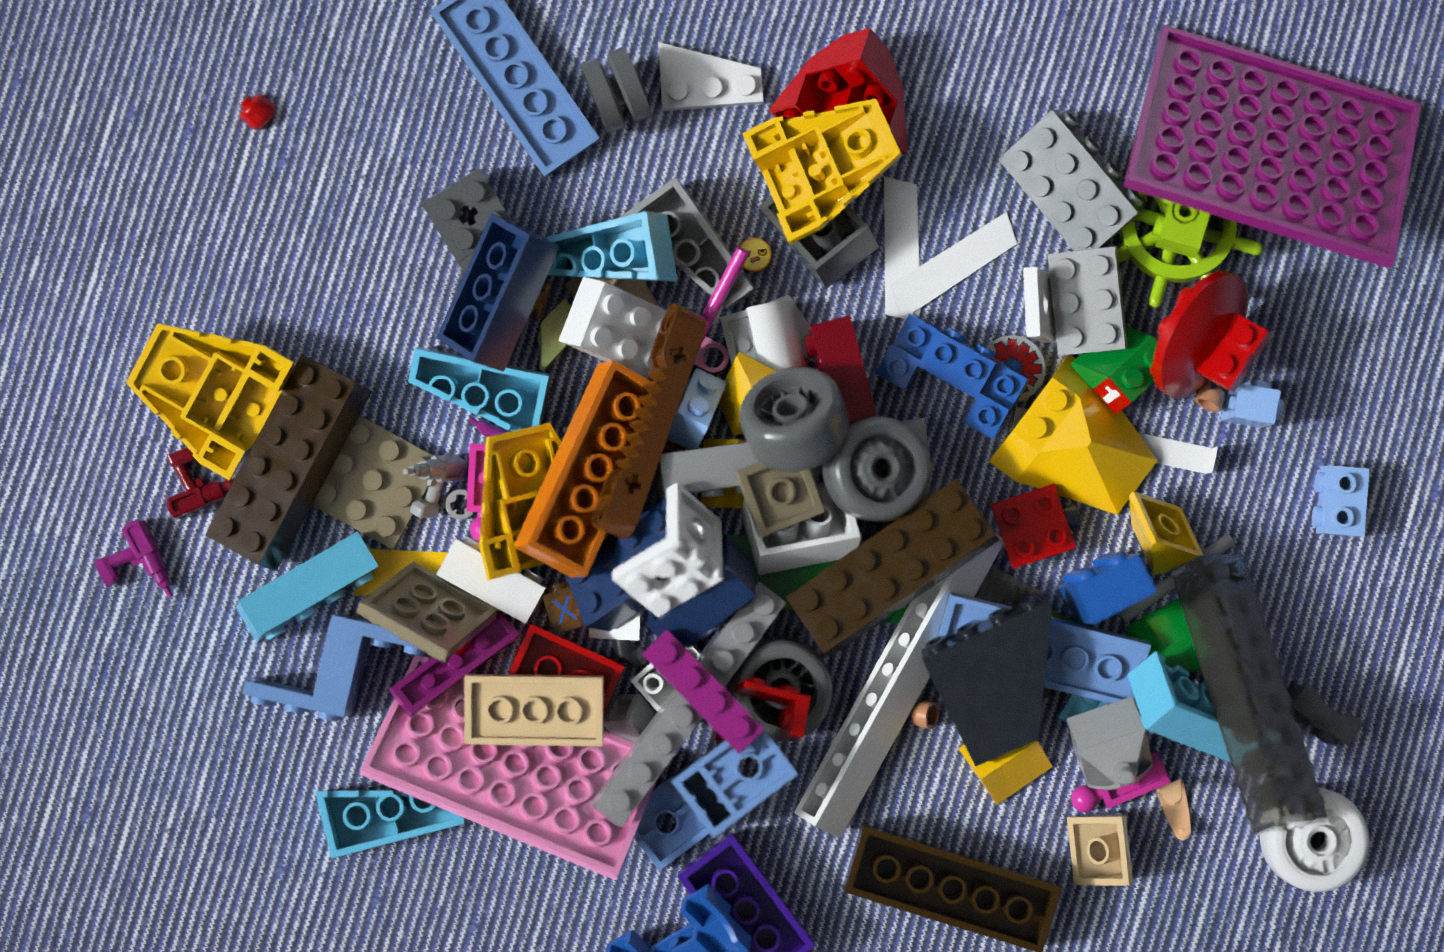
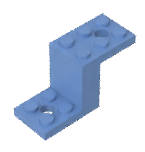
M336 614L331 616L314 691L256 678L245 681L242 694L252 696L251 703L263 706L277 705V702L285 704L284 710L299 714L310 712V710L318 711V718L338 722V720H343V717L349 716L354 712L369 644L389 649L390 647L394 648L395 644L405 646L403 651L405 653L418 656L428 654L411 643L401 640L397 635L383 627L371 623L369 620Z
M766 730L741 755L726 741H723L702 757L699 754L654 788L634 838L660 871L709 833L713 838L797 776L798 773ZM753 757L758 761L759 770L754 776L746 777L740 773L738 765L743 758ZM663 813L672 814L676 819L675 828L670 832L661 831L656 825V819L659 815Z

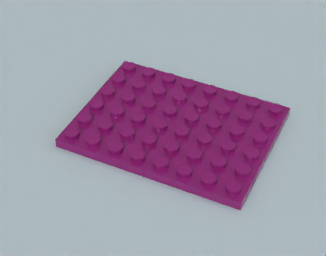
M1163 25L1157 42L1123 187L1390 269L1396 258L1421 103Z

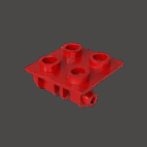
M1054 484L990 505L1012 569L1076 548Z

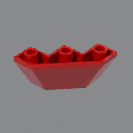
M871 28L843 35L812 56L773 103L769 111L774 117L783 116L784 119L803 116V112L814 110L815 113L834 110V106L877 99L901 154H906L908 150L903 85L889 49Z

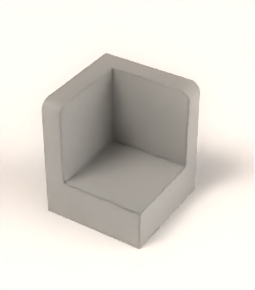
M641 694L613 695L604 714V726L610 733L635 743L656 713Z

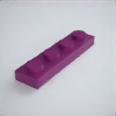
M498 609L495 620L471 639V646L465 654L460 656L457 654L452 655L445 662L433 657L392 686L390 692L411 718L464 679L466 674L472 673L517 640L520 634L501 610Z
M668 630L642 653L643 657L739 755L765 731Z

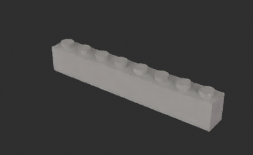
M925 418L901 421L918 433L929 452ZM748 443L661 454L655 471L659 497L667 496V488L677 482L689 493L702 491L703 498L724 495L723 488L736 486V493H740L742 490L735 471L756 464L759 461L752 454ZM880 459L874 464L875 473L885 472V466ZM822 464L809 469L814 482L823 481Z
M760 582L755 583L756 596L747 607L737 609L727 617L726 621L720 626L696 659L723 687L726 686L786 604L783 599ZM676 689L673 690L589 804V806L616 826L622 827L702 718Z

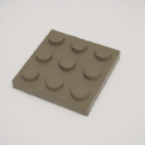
M359 416L312 505L395 550L414 516L410 512L412 503L423 499L429 488L426 485L428 480L416 478L410 474L405 475L403 470L418 464L420 461L431 459L433 455L368 419Z
M414 561L361 600L357 609V613L369 619L371 623L383 627L397 635L401 640L411 643L427 652L429 656L442 662L449 659L492 623L498 612L496 607L437 576Z

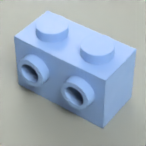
M696 368L691 380H687L667 440L689 450H696L711 422L727 382Z
M1251 380V383H1240L1234 393L1226 389L1221 421L1256 428L1274 425L1276 419L1280 420L1283 412L1284 401L1279 399L1281 390L1271 389L1272 383L1261 380Z
M1327 465L1322 466L1321 472L1316 473L1314 489L1315 492L1319 493L1318 506H1314L1312 512V525L1316 526V534L1364 537L1370 469Z

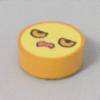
M749 238L740 245L741 248L750 253L742 267L746 271L760 272L769 265L771 249L764 240Z

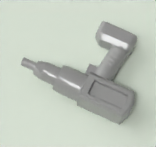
M456 454L432 456L431 459L420 461L418 464L404 469L403 473L405 475L410 474L413 477L428 480L426 485L429 486L426 498L413 502L410 512L418 518L437 517L439 511L438 502L444 482L462 480L467 470V461Z

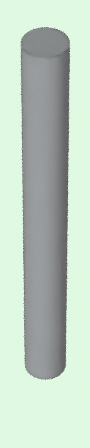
M1226 533L1202 551L1205 558L1201 562L1177 569L1155 585L1156 593L1118 612L1121 619L1128 623L1235 545L1234 540Z

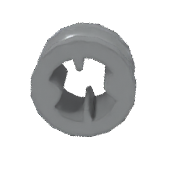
M460 489L453 491L448 495L445 503L448 514L457 520L469 519L475 512H466L467 508H465V514L460 515L457 514L458 509L453 510L452 503L458 501L459 495H465L464 500L467 501V491Z

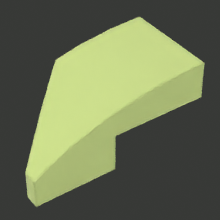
M565 299L540 324L537 339L540 349L539 369L542 371L567 346V344L558 341L572 307Z

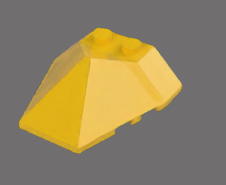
M877 99L834 106V110L815 113L814 110L803 112V116L784 119L783 116L775 117L742 133L752 158L761 170L779 212L777 217L789 244L821 230L902 157Z
M158 323L126 384L155 415L158 414L171 429L170 432L193 453L192 456L201 465L231 480L248 456L289 379L295 362L263 344Z
M1067 355L1050 377L1047 385L988 462L1015 482L1038 489L1054 484L1059 496L1118 515L1129 500V495L1136 491L1158 460L1124 412L1121 410L1115 415L1070 365L1076 358L1072 355Z
M551 423L486 437L479 547L487 580L521 572V570L545 564L513 546L561 444V440ZM606 532L604 539L609 537L608 532Z

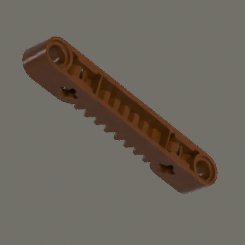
M673 303L664 314L650 353V362L654 370L648 371L647 375L653 381L643 384V388L649 394L639 396L638 398L644 407L634 410V413L640 420L631 421L629 424L635 430V433L625 435V439L631 445L621 447L620 449L626 458L616 460V464L620 469L613 470L605 479L592 517V526L624 540L631 536L638 523L707 325L705 316L677 303Z

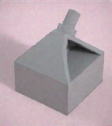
M1132 697L1066 718L1075 754L1089 788L1103 790L1121 788L1138 782L1153 767L1146 729L1141 722V717Z

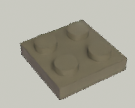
M758 462L735 471L759 537L766 536L825 512L809 469L797 472H781L770 469Z

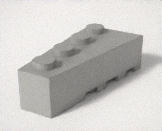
M674 177L620 217L644 211L667 214L675 265L712 296L733 255L682 182ZM741 269L722 305L726 309H732L757 291L743 269Z

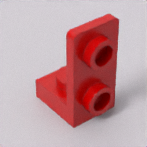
M747 678V681L735 686L734 693L785 705V708L781 709L778 717V728H781L779 739L793 742L804 737L810 696L800 694V689L791 686H780L779 689L767 686V681L758 678Z

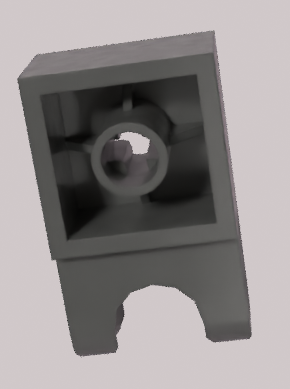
M480 168L421 202L464 274L491 213L511 220ZM467 205L469 209L475 207L478 211L474 215L476 221L468 224L467 221L463 223L459 219L463 214L461 208Z

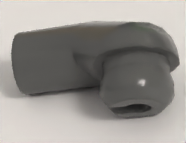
M612 639L614 652L619 660L633 668H642L649 663L642 655L647 649L646 647H638L631 643L630 640Z

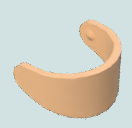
M1181 778L1157 788V795L1174 835L1180 840H1185L1191 836V821L1186 789Z

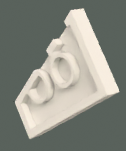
M658 42L663 111L763 104L761 68Z

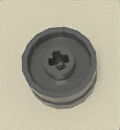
M624 46L608 52L607 61L612 73L607 76L601 61L597 58L580 64L587 86L608 134L624 128L625 119L620 108L622 105H625L630 118L636 123L652 116L645 96L647 93L644 84Z

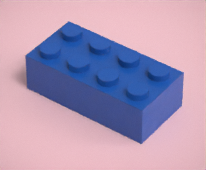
M1126 551L1106 553L1092 561L1094 567L1086 569L1077 568L1063 575L1062 579L1064 582L1057 585L1074 621L1095 624L1157 592L1139 555H1127Z

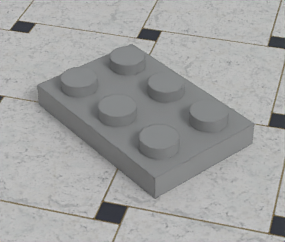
M1117 246L1047 254L1058 356L1127 349Z

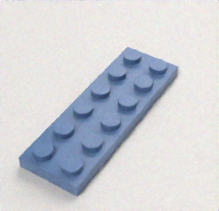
M445 0L430 10L436 22L544 178L600 141L597 133L504 0Z
M950 591L938 637L944 636L946 639L956 634L957 629L967 623L975 622L977 625L989 619L988 615L993 611L1004 607L1009 610L1013 607ZM1051 617L1044 687L1110 704L1132 697L1135 701L1128 674L1148 658L1151 644L1146 640Z

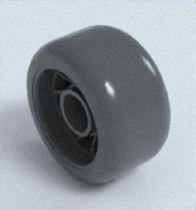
M792 367L767 375L748 391L740 407L739 418L741 428L752 454L761 464L776 471L797 472L824 463L842 447L849 431L848 412L837 384L827 374L814 368Z
M870 417L849 424L847 438L842 447L822 464V475L830 498L842 511L861 520L885 521L908 513L921 501L930 482L931 461L924 441L910 426L889 417ZM878 459L885 466V473L882 478H879L874 472V464Z
M772 636L759 640L729 680V693L753 718H757L772 740L778 742L787 741L779 739L781 728H778V717L781 709L785 708V705L734 693L736 685L747 681V678H758L767 681V686L771 687L773 681L783 678L788 681L789 686L800 689V694L810 696L804 736L814 731L823 722L833 698L832 677L822 657L807 643L788 636Z

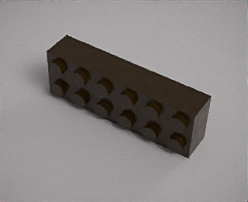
M301 354L205 536L259 566L277 571L372 391Z
M954 479L908 513L786 596V598L822 652L832 657L997 543L999 538L959 481Z
M862 822L842 889L845 893L1035 952H1043L1062 887L1058 883Z

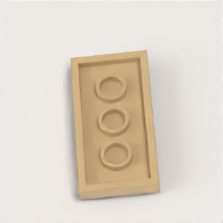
M466 674L464 676L465 744L602 747L604 745V676Z

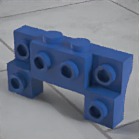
M913 313L909 314L895 342L888 348L875 374L906 390L911 385L919 368L929 372L976 398L964 423L992 439L997 438L1013 407L1026 388L1030 377L995 359L996 352L979 343L975 348L964 342L966 336L950 327L944 331Z
M707 884L685 897L682 901L680 913L690 924L651 947L632 929L607 944L605 952H749L752 937L729 915L731 905L710 884Z

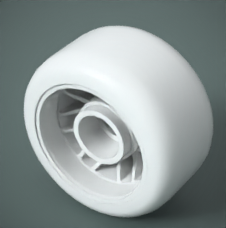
M1307 786L1284 793L1270 805L1261 823L1260 845L1267 864L1282 880L1302 890L1325 892L1344 886L1359 873L1369 851V832L1363 815L1349 799L1325 788ZM1321 831L1324 835L1323 843L1318 849H1313L1310 844L1311 836L1315 832Z

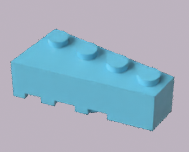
M644 211L544 237L560 246L547 276L678 281L667 214Z
M418 347L414 348L408 382L446 401H450L475 415L492 421L506 430L515 431L542 424L552 374L509 365L502 372L474 363L462 355Z
M357 531L238 601L236 610L256 643L265 638L269 641L285 632V626L297 620L300 623L316 613L314 608L326 602L327 605H331L344 597V590L353 584L359 588L375 578L373 572L379 566Z
M1156 651L1128 674L1141 714V722L1145 729L1151 733L1162 735L1175 742H1180L1198 751H1203L1239 766L1269 744L1258 715L1228 696L1222 700L1213 687L1203 681L1198 685L1187 678L1189 676L1187 670L1179 665L1172 669L1164 664L1166 661L1165 657Z
M399 790L315 791L331 858L470 822L464 817Z

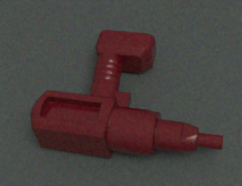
M188 447L167 455L169 464L174 468L185 489L184 492L167 498L168 511L177 519L205 509L210 504L224 499L235 478L222 482L217 480L204 485L202 478L194 479L187 464L196 461V459L192 456L193 453Z

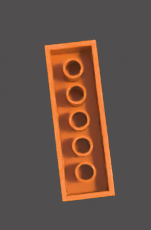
M615 360L597 364L514 543V548L571 578L587 576L606 535L605 531L592 526L593 513L608 474L615 469H620L616 464V460L626 458L620 449L621 447L631 445L625 439V435L635 433V430L629 424L631 421L640 420L634 413V410L644 407L638 398L639 396L649 394L643 388V384L652 381Z

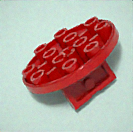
M1226 270L1215 271L1202 278L1192 288L1186 287L1180 292L1177 298V305L1171 315L1165 317L1159 324L1158 334L1160 337L1156 346L1153 364L1150 368V374L1154 376L1155 384L1161 392L1172 398H1185L1199 391L1210 380L1232 393L1236 391L1248 373L1254 359L1258 358L1272 337L1268 330L1246 319L1249 295L1247 285L1241 277Z

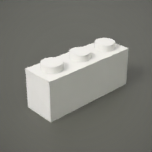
M466 537L464 542L455 539L436 575L521 622L528 624L548 589L541 584L544 578L526 569L524 574L518 572L487 580L479 547L480 543L469 537Z

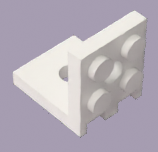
M1038 267L1023 268L1026 336L1043 343L1057 342L1050 274Z
M678 482L667 488V538L613 569L612 580L654 615L660 617L723 580L721 520ZM657 576H658V577H661V578H668V577H669V579H667V580H657V579H655V577H657Z

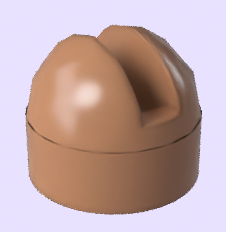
M1214 383L1204 385L1199 390L1195 402L1206 410L1219 412L1225 400L1224 390L1221 386L1217 390L1213 389Z
M930 701L916 703L910 712L911 720L918 727L933 729L939 718L937 703Z

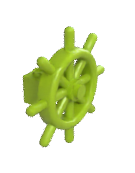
M1138 192L1143 199L1148 195L1142 192ZM1155 196L1153 197L1163 214L1145 209L1146 212L1142 216L1136 217L1119 232L1123 245L1118 249L1119 263L1130 258L1134 265L1142 272L1155 278L1149 297V304L1153 308H1157L1162 304L1168 282L1186 283L1206 277L1218 268L1231 249L1252 255H1260L1263 251L1261 243L1236 236V221L1219 216L1221 231L1208 228L1206 226L1209 217L1213 214ZM1135 220L1153 225V231L1138 238ZM1202 240L1217 244L1214 251L1206 258L1200 252ZM1154 245L1157 248L1163 249L1161 260L1159 261L1151 256L1146 249ZM1177 253L1187 256L1191 262L1190 265H1173Z

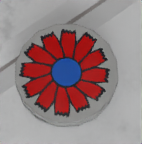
M1009 335L999 337L987 345L988 348L996 352L995 359L1030 377L1026 388L1017 402L1024 401L1037 392L1044 381L1046 367L1044 356L1036 344L1025 337Z

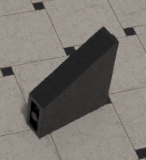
M1047 592L1040 596L1039 593L1030 594L1020 600V605L1009 610L1006 607L997 609L988 615L989 619L977 625L975 622L967 623L958 628L956 634L946 639L944 636L936 637L925 644L926 648L921 649L922 660L975 767L1039 739L1052 605Z

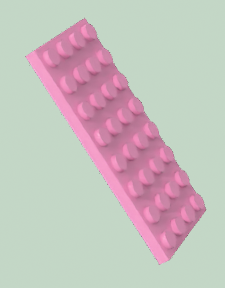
M415 655L405 677L430 658ZM464 679L411 718L394 698L360 769V775L615 881L657 782L656 780L622 827L616 826L589 806V804L634 745V742L604 730V745L602 747L465 744Z

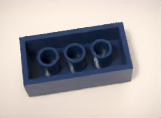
M491 213L436 338L472 362L504 372L521 332L527 323L534 303L541 292L548 272L555 261L560 246L519 223Z
M667 499L662 500L640 515L638 523L628 539L624 540L613 534L604 539L586 577L571 578L566 575L585 627L610 632L646 608L612 580L613 569L667 538ZM657 576V577H655V579H657V580H667V579H669V577H668V578H661V577H658V576Z

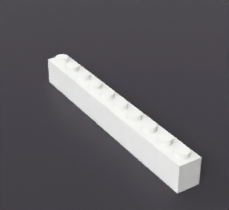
M997 535L999 538L997 543L910 602L794 811L796 815L813 826L841 838L930 677L922 660L921 649L926 648L925 644L938 637L950 591L971 597L975 596L1003 546L1000 536Z

